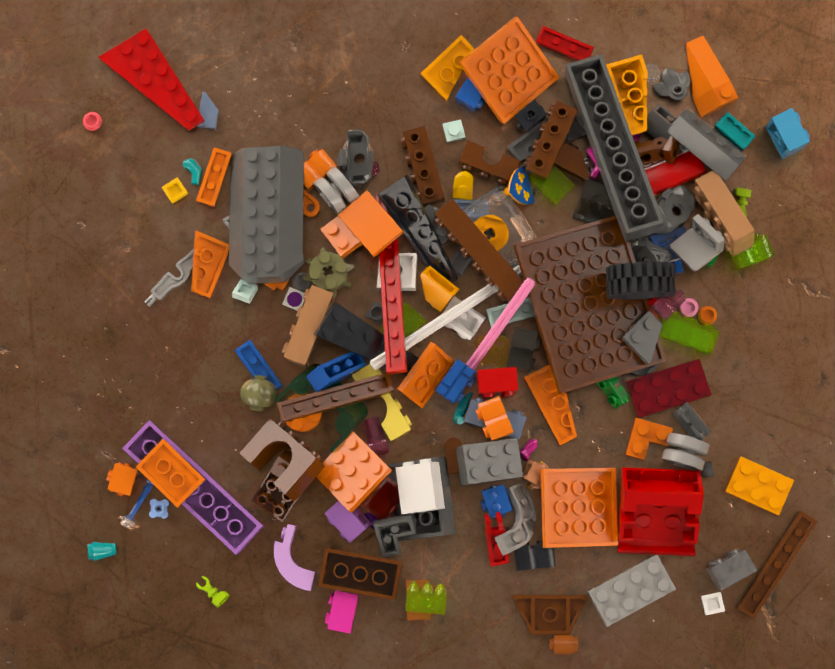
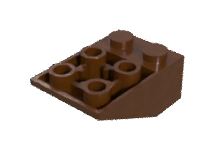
M287 449L277 458L251 500L281 522H284L302 496L301 494L294 502L274 485L275 481L288 468L292 460V453Z

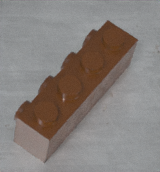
M558 100L555 106L551 104L547 113L550 117L547 122H543L539 130L542 135L540 139H535L531 148L534 150L532 157L528 155L524 166L527 167L525 173L546 182L578 109Z
M425 126L403 131V138H400L403 149L407 148L406 162L408 167L412 166L411 180L413 185H417V194L423 207H426L428 204L434 205L445 202Z

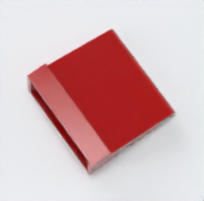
M622 467L618 553L696 556L695 544L698 542L700 527L699 514L701 515L704 498L700 470Z

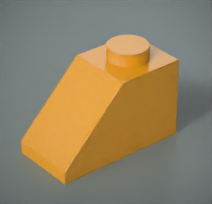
M429 266L420 275L425 299L434 309L441 312L448 306L452 298L459 291V288Z

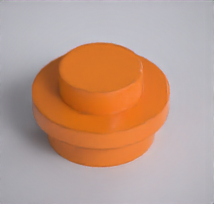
M704 306L698 311V320L704 325H711L717 319V312L711 306Z

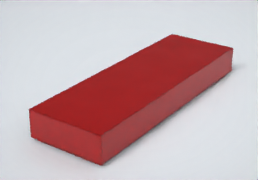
M543 25L535 41L537 45L574 61L590 58L594 49L593 46Z

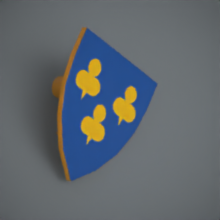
M522 166L513 172L509 185L503 187L502 191L504 195H510L516 202L528 205L534 203L535 200L528 175L525 173L526 168Z

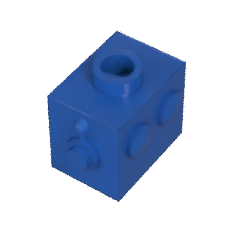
M504 484L500 486L492 485L489 489H484L481 492L483 500L480 502L483 511H487L490 518L495 519L496 512H501V516L504 517L507 512L512 511Z

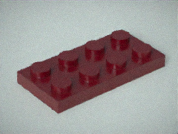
M700 359L626 381L637 418L712 395Z

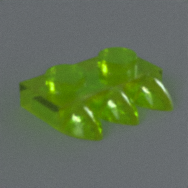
M413 581L407 590L405 611L445 615L447 593L444 585L440 583L433 593L431 584L427 582L420 592L416 581Z

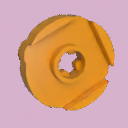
M485 215L474 222L486 238L487 235L484 234V231H488L489 228L493 229L492 232L495 233V236L488 240L497 251L506 245L509 231L507 225L500 217Z

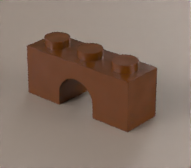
M467 140L459 159L461 169L468 172L473 170L485 179L491 177L496 179V182L500 185H509L511 175L519 168L520 160L503 154L497 164L489 165L484 162L482 157L485 147Z

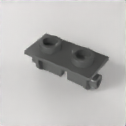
M688 402L672 413L691 437L703 440L711 433V430Z

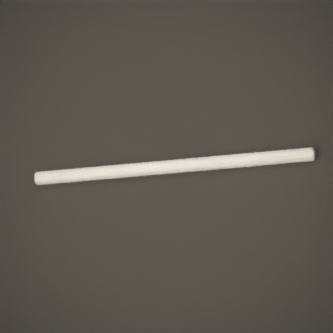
M519 265L513 268L519 277L522 276ZM485 286L406 337V350L498 291L496 287ZM385 352L370 361V365L374 370L386 364Z

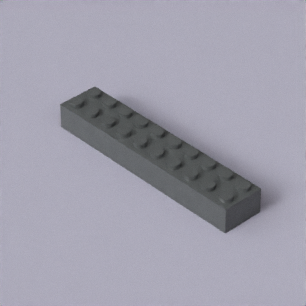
M602 54L566 64L565 77L625 242L662 231L664 225L662 215Z

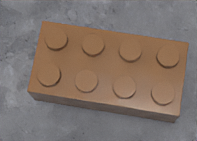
M713 170L696 179L694 188L696 204L703 208V214L708 221L712 222L713 228L723 234L726 251H730L735 256L753 247L755 230L720 175Z
M313 285L305 291L303 297L304 306L299 307L296 315L297 324L292 325L289 332L291 339L289 343H285L282 350L284 359L287 362L308 369L320 339L314 333L335 300L334 293Z

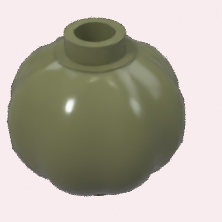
M255 375V378L247 380L242 385L240 397L244 404L249 405L250 410L264 411L265 407H270L275 402L277 390L273 383L266 380V376Z

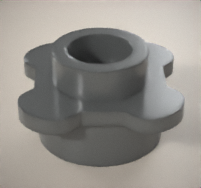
M374 302L370 310L366 311V317L371 318L376 325H380L383 319V310L379 302Z

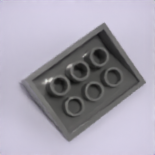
M690 108L685 109L667 131L724 180H727L747 158L745 153Z
M446 457L426 458L431 459L432 462H439L445 509L413 513L416 534L398 537V541L455 535ZM422 459L413 460L414 464H420ZM404 462L387 464L392 469L386 476L391 517L406 515L401 514L396 467H402Z

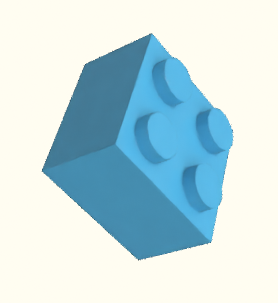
M793 108L772 117L765 126L782 160L803 150L810 142V135L805 128L803 129L800 123L801 118L797 112H794Z

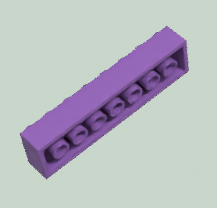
M149 420L122 449L139 464L162 439H165L206 479L182 505L233 553L239 555L263 529L264 525L159 427Z

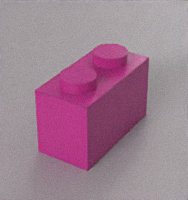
M335 590L334 594H330L328 605H332L331 612H327L325 624L328 625L327 629L351 633L359 594Z

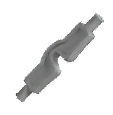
M194 249L176 263V268L181 272L180 277H175L170 272H167L158 284L151 289L152 294L144 301L149 307L157 299L161 301L173 288L180 287L187 282L193 270Z

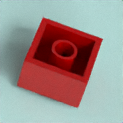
M516 367L477 370L478 397L488 400L494 398L495 395H502V398H512L514 394H517L518 380Z

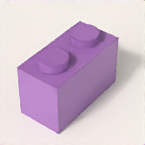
M339 501L325 512L328 521L336 526L342 538L348 540L349 543L372 525L358 507L351 513Z

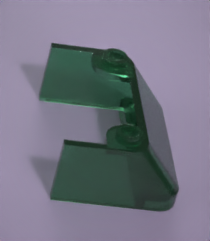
M312 364L301 372L281 392L275 401L277 403L284 401L292 391L299 395L307 394L313 387L306 376L320 366V364ZM339 382V383H337V384H335V385H332V386H330V387H328V388H326V389L333 388V387H336V386H340V385H343V384H342L341 382ZM362 401L336 408L341 414L335 421V428L342 436L329 449L330 452H333L367 418L368 408Z

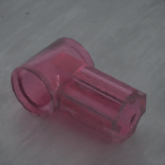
M676 290V294L673 296L660 297L653 304L652 308L666 321L684 303L685 294L681 290Z
M379 417L363 420L368 439L367 445L378 456L389 453Z

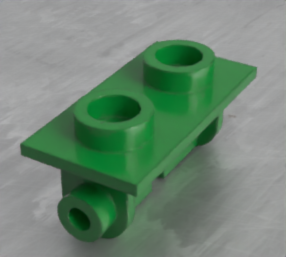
M617 377L597 382L598 387L603 390L608 402L615 410L630 401L628 399L629 395L622 385L618 388L614 386L619 383Z

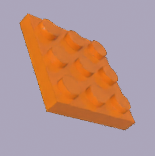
M352 431L323 462L325 467L316 477L352 513L392 469Z

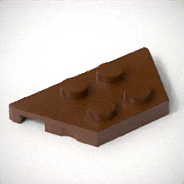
M512 595V598L530 634L570 635L588 599V595Z

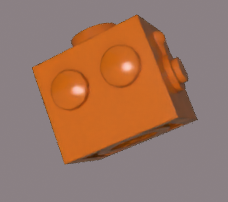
M115 463L113 470H109L106 481H109L107 489L110 492L117 493L116 495L119 496L124 494L131 496L138 469L132 468L131 464Z

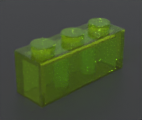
M669 310V312L666 311L662 316V327L659 336L711 355L720 332L716 330L715 326L698 324V320L687 317L685 319L680 317V313Z

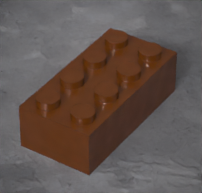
M325 548L318 587L396 601L402 561Z

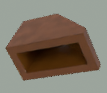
M564 143L553 167L587 184L590 175L582 152L579 151L576 145Z

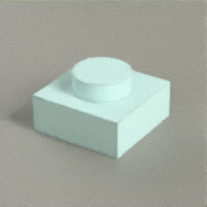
M461 119L442 125L447 143L466 138Z
M240 279L232 292V297L250 304L258 291V285L248 284Z

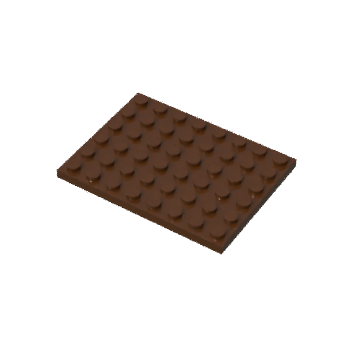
M616 216L513 245L523 280L531 278L536 283L528 296L558 394L666 361L659 337L652 360L647 365L621 338L647 311L651 312L648 300H617L607 298L606 267L629 262L636 263L630 242H625Z

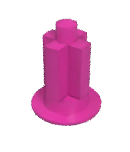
M530 439L519 451L520 458L525 462L530 460V455L538 447L537 439Z

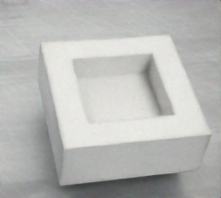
M721 592L701 596L705 615L725 611Z

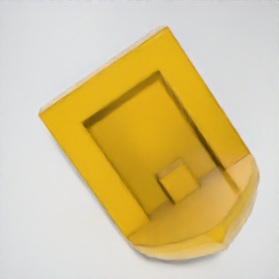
M465 170L455 176L453 198L472 200L474 178L470 172Z

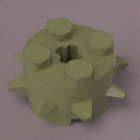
M322 247L320 254L314 259H306L310 267L309 273L303 277L304 281H312L314 286L334 293V298H336L337 290H340L343 286L351 287V283L347 278L348 272L354 269V265L346 264L338 253L327 252ZM332 269L333 274L325 276V270Z

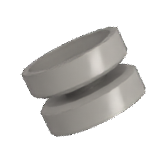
M333 166L327 171V178L331 184L323 177L318 178L313 184L325 203L338 215L347 207L343 199L351 204L359 195L346 177Z
M669 433L666 443L675 449H664L661 460L682 468L700 470L702 472L705 461L695 455H707L710 445L694 437Z

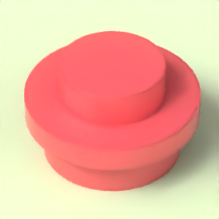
M89 112L83 118V125L89 131H96L101 127L102 119L98 113Z

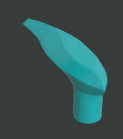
M473 392L468 393L456 407L453 415L454 425L456 423H464L463 416L468 409L469 401L474 394Z

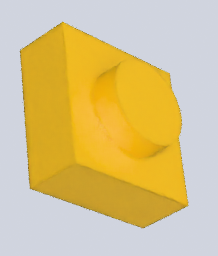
M178 177L162 187L172 204L188 195Z

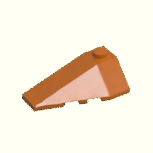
M701 36L687 42L686 50L690 69L692 100L701 118L734 104L738 99L736 91L705 37Z

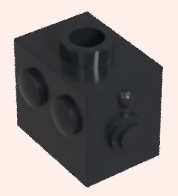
M534 100L527 104L523 110L517 112L513 122L525 134L543 121L547 113Z

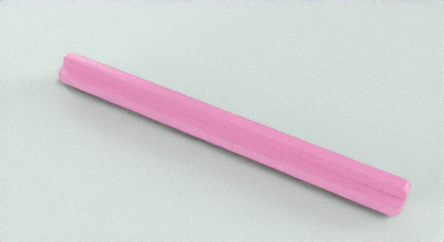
M527 278L466 363L471 369L475 370L504 330L535 286L534 280Z

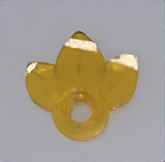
M500 334L479 364L490 365L495 362L498 368H502L508 361V338ZM486 335L477 338L473 343L474 346L478 348ZM502 341L503 347H497L496 342Z

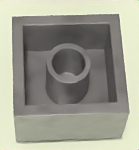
M733 549L725 554L726 558H717L708 563L710 567L706 568V571L717 590H724L757 571L746 550Z

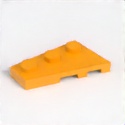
M460 35L420 73L445 101H447L463 70L459 62L470 54L474 48Z

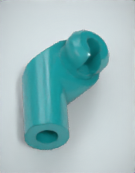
M194 159L184 160V169L192 173L191 184L200 185L202 168Z

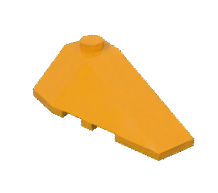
M642 54L607 64L606 67L632 136L646 132L648 71Z

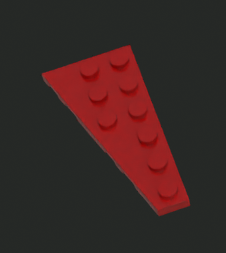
M147 28L98 57L99 60L108 65L114 72L123 77L129 84L188 131L204 122L200 112Z

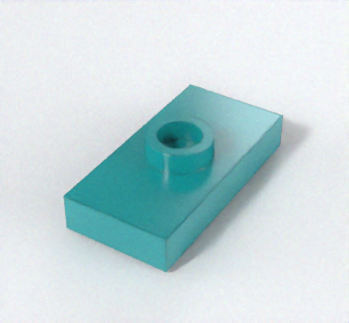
M728 111L714 126L742 151L756 137Z

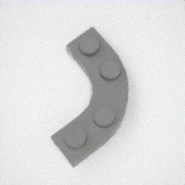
M524 481L506 489L516 517L514 526L509 531L495 537L502 555H506L524 546L534 533L532 530L534 522H536V511Z

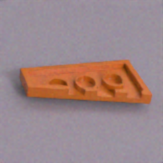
M550 364L524 377L559 446L576 438L577 434L566 392L558 394Z

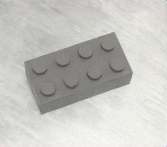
M656 554L587 591V594L604 625L608 627L676 590Z

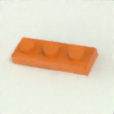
M213 148L196 199L198 203L215 207L233 155L231 152Z

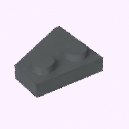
M647 311L621 337L646 365L652 360L662 323L650 311Z

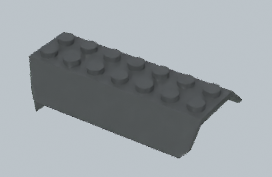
M285 146L243 148L233 153L231 157L229 266L248 284L287 282L305 263L303 257L304 153L300 149Z

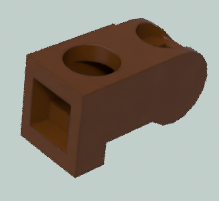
M660 137L644 143L635 141L642 164L646 165L664 160L663 148L668 140Z
M455 437L449 438L445 443L448 474H459L455 448L462 446V443Z

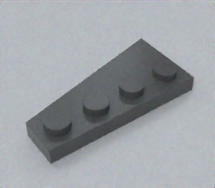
M577 114L564 143L586 135L582 121ZM550 116L507 147L515 159L522 162L527 159L528 155L532 157L534 152L531 149L536 138L540 139L542 133L539 130L543 122H547Z

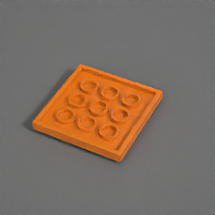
M518 16L511 19L459 62L501 124H505L517 112L522 110L560 78Z
M616 468L541 469L543 548L618 546Z

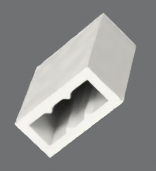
M422 459L420 464H414V461L404 462L402 467H396L401 514L445 509L439 462H432L431 459Z

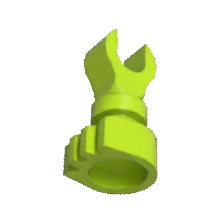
M734 188V195L739 197V200L736 202L747 217L745 205L747 206L748 201L746 199L751 198L752 190Z
M202 576L206 580V585L202 587L196 582V586L200 590L206 591L208 593L207 596L213 598L211 602L217 608L220 607L229 598V594L226 591L218 593V589L216 587L213 588L209 578Z

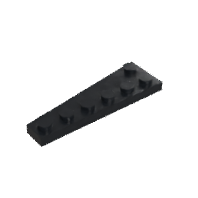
M406 175L381 191L377 196L397 225L402 229L403 234L425 266H431L453 283L458 279V276L409 176Z
M333 302L314 333L319 338L341 346L369 360L385 352L384 334L336 302ZM406 350L407 372L400 373L407 376L419 359L408 350Z

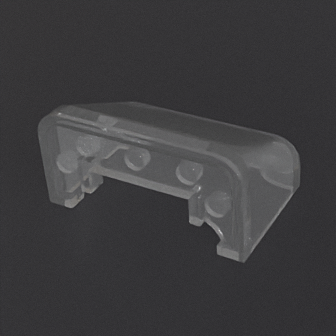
M501 185L462 210L473 223L485 215L498 216L505 222L509 231V237L506 245L498 252L514 268L519 263L513 245L535 239L537 236L513 198L504 193L505 187ZM491 228L488 231H484L487 239L495 236Z

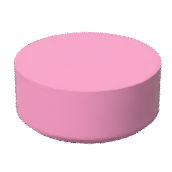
M686 298L679 304V312L686 318H691L698 312V303L692 298Z

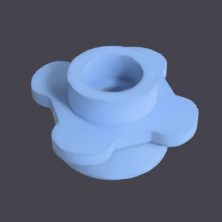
M152 499L150 501L151 511L149 516L151 518H167L169 502L166 499L162 501Z

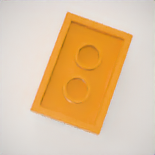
M740 456L725 492L779 516L794 480Z

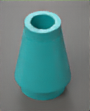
M92 542V544H87L89 560L94 559L96 561L116 555L115 543Z

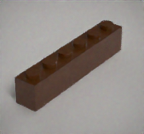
M452 198L435 212L434 216L436 219L434 221L441 229L444 227L449 232L446 235L453 243L457 242L460 245V252L466 258L469 256L472 259V266L478 272L482 271L486 276L484 279L488 285L496 287L499 291L497 295L503 302L507 300L509 303L524 281Z

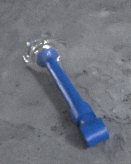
M147 480V485L144 486L143 492L130 514L119 517L122 520L120 524L128 529L136 527L133 517L147 494L152 490V486H155L150 480Z

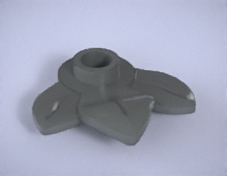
M666 68L662 73L663 81L653 84L655 92L661 97H670L674 101H682L687 96V87L691 80L686 71L678 74L675 70Z

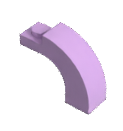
M288 524L287 528L283 527L281 539H284L283 543L275 541L274 544L276 566L289 583L298 588L311 591L316 572L301 568L294 562L291 555V545L297 526Z

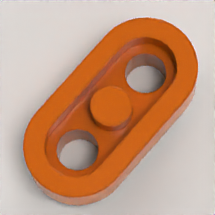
M303 188V215L309 218L315 217L320 211L319 202ZM312 205L314 206V210L308 211L307 207Z

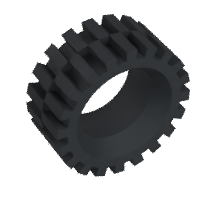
M647 261L606 267L607 298L640 300L673 296L676 294L675 264L662 261Z

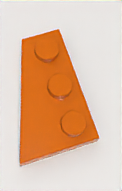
M197 230L194 237L191 291L206 298H211L228 255L229 244Z

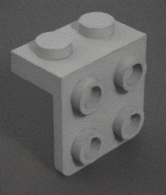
M697 214L692 218V228L671 243L670 249L692 271H698L724 250L725 239L723 234L718 230L716 231L706 218H702Z

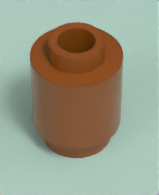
M553 635L552 639H549V650H552L553 654L572 655L578 651V639L572 635Z

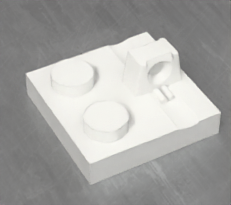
M399 253L402 291H416L417 253ZM378 263V291H381L380 263Z

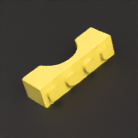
M369 364L352 374V378L354 381H358L382 373L379 368L374 370ZM389 393L380 396L387 406V415L381 426L389 440L393 442L410 432L409 426L412 423L407 415L403 416L400 412L402 406L397 398L393 400Z

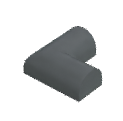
M412 513L373 522L382 558L401 555L398 537L416 534V525Z

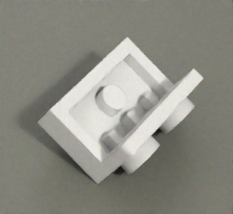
M454 296L443 313L462 301ZM471 308L446 324L445 327L457 331L461 338L471 340L486 317Z

